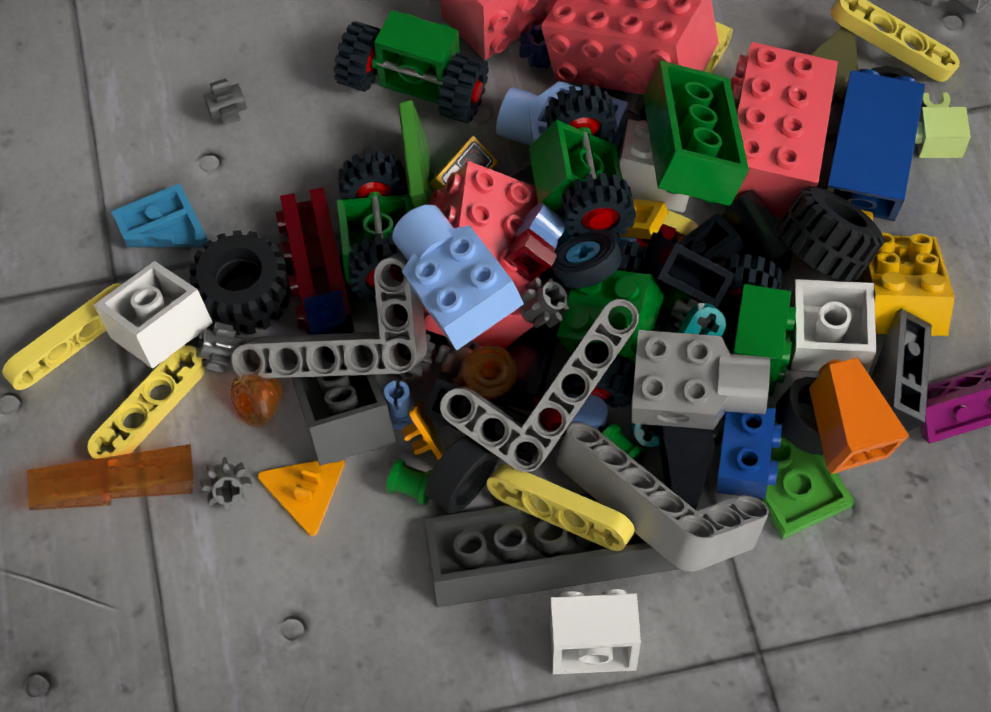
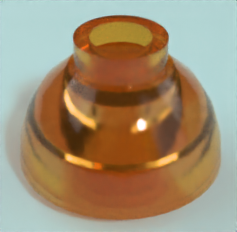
M484 345L475 348L466 356L462 365V376L467 388L487 399H495L505 395L511 390L517 379L518 370L514 358L508 351L498 346Z
M256 374L239 376L234 379L231 386V400L236 413L245 423L255 428L264 426L275 416L279 407V400L284 396L283 388L276 379L271 378L268 380Z

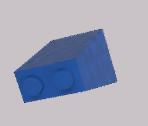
M871 69L851 70L825 190L846 199L860 210L872 212L873 217L891 221L896 220L905 200L925 84L917 83L914 78L908 76L890 78L880 76L877 71Z

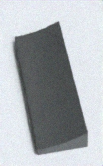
M589 493L580 494L581 496H584L597 503H600ZM510 505L424 519L437 608L679 569L635 532L624 549L613 551Z

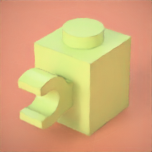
M924 92L915 139L919 158H963L971 138L967 108L949 107L950 96L947 92H943L940 104H933L929 100V93Z

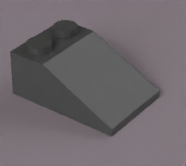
M361 345V346H360L361 355L363 356L364 359H366L367 361H369L368 358H367V356H366V353H365V351H364V348H363V346ZM334 352L324 354V357L329 362L335 363ZM374 374L291 377L320 466L340 462L347 457L367 451H376L386 445L396 443L388 406Z

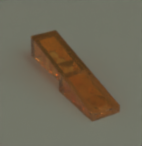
M191 444L27 470L29 510L110 506L111 499L192 494L194 478Z

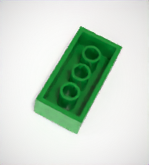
M660 60L643 95L657 187L671 194H683L699 198L708 203H720L731 206L749 172L730 80L727 77Z

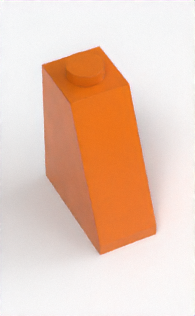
M858 358L841 362L839 359H834L819 369L820 375L811 384L809 391L826 468L830 474L886 459L909 437V434Z

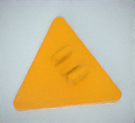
M419 400L409 411L413 422L402 429L404 439L409 441L413 437L422 434V438L411 443L414 454H422L431 449L439 461L445 450L431 418L421 414L425 404L422 400Z
M317 460L265 470L258 474V479L309 536H315L318 533L343 471L345 461L342 460L320 466Z

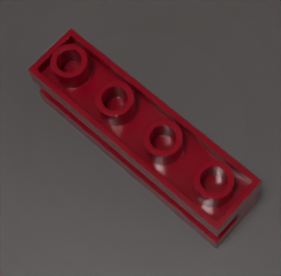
M324 187L309 190L311 200L296 203L295 193L281 195L282 210L275 213L279 232H287L289 241L282 242L286 265L293 264L295 273L288 274L292 297L300 295L302 305L294 306L299 329L307 328L308 335L354 333L349 301Z

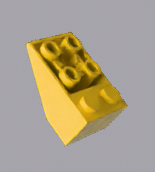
M882 233L885 239L884 244L863 272V282L874 283L876 334H888L895 313L903 309L931 324V336H948L955 296L937 237H930L926 234L893 236L888 233Z

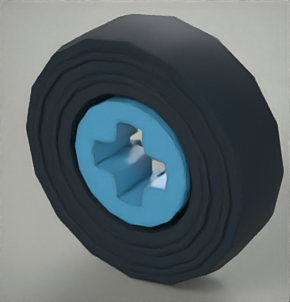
M592 231L571 237L560 244L554 251L557 256L551 268L556 281L565 288H585L598 284L613 275L620 267L622 254L613 235L607 232Z

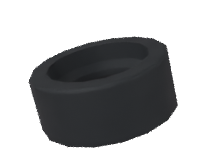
M803 377L795 380L776 403L775 419L777 424H782V433L786 439L798 449L810 454L824 455L818 427L805 415L799 402L805 403L813 407L809 387L817 377Z
M468 435L461 437L448 448L434 466L426 483V496L448 513L455 514L462 511L486 485L488 478L495 469L497 456Z

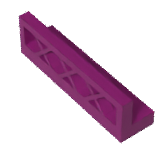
M991 365L928 384L925 423L921 425L922 438L930 444L991 425Z

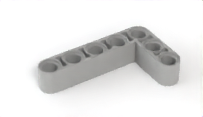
M401 252L382 260L375 268L374 282L379 332L256 337L234 350L231 361L233 369L238 375L248 379L400 374L408 372L426 356L427 340L423 304L415 295L405 276L403 282H398L392 277L390 272L392 264L400 266L403 270L408 262ZM395 304H400L407 310V321L397 318L394 312ZM399 343L408 346L412 354L411 360H406L400 356L398 352ZM361 345L369 347L372 351V362L367 361L361 355ZM324 346L334 352L335 363L329 362L324 357ZM287 348L296 353L298 358L297 364L290 362L287 358ZM250 350L257 352L260 357V365L255 364L251 360Z
M616 299L604 307L524 425L467 387L455 388L443 396L440 406L443 417L450 424L513 468L521 472L536 470L545 461L636 329L639 322V314L636 307L624 299ZM617 306L627 307L632 313L631 325L624 330L613 328L609 322V314ZM593 340L604 341L608 346L609 355L602 363H593L586 356V347ZM578 374L584 379L585 390L582 395L572 397L564 392L563 380L567 375ZM455 395H464L469 399L471 410L466 417H458L452 412L451 401ZM554 408L560 412L562 423L558 429L548 430L541 425L540 414L543 409ZM489 418L499 419L503 423L505 433L500 440H492L485 435L484 424ZM529 441L536 445L539 456L535 462L525 463L518 458L517 447L521 442Z
M571 423L566 429L556 459L557 466L602 505L625 515L634 525L635 533L677 568L691 572L699 571L755 548L769 514L768 507L759 499L742 495L696 511L594 427L585 423Z

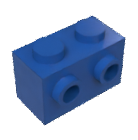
M767 408L765 415L726 412L717 493L737 496L746 495L765 499L767 485H776L778 461L770 460L771 449L780 448L782 424L774 423L776 409Z

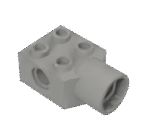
M638 330L632 399V423L714 430L725 412L765 415L769 391L770 357L730 354L721 336Z

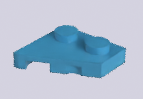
M180 183L111 211L127 247H204L203 244L208 241Z

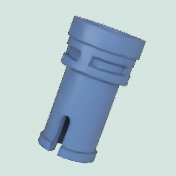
M396 380L388 383L384 389V397L387 401L392 426L394 429L402 430L406 425L413 422L409 411L413 407L414 402L410 398L409 387L405 382L400 381V389L397 388Z

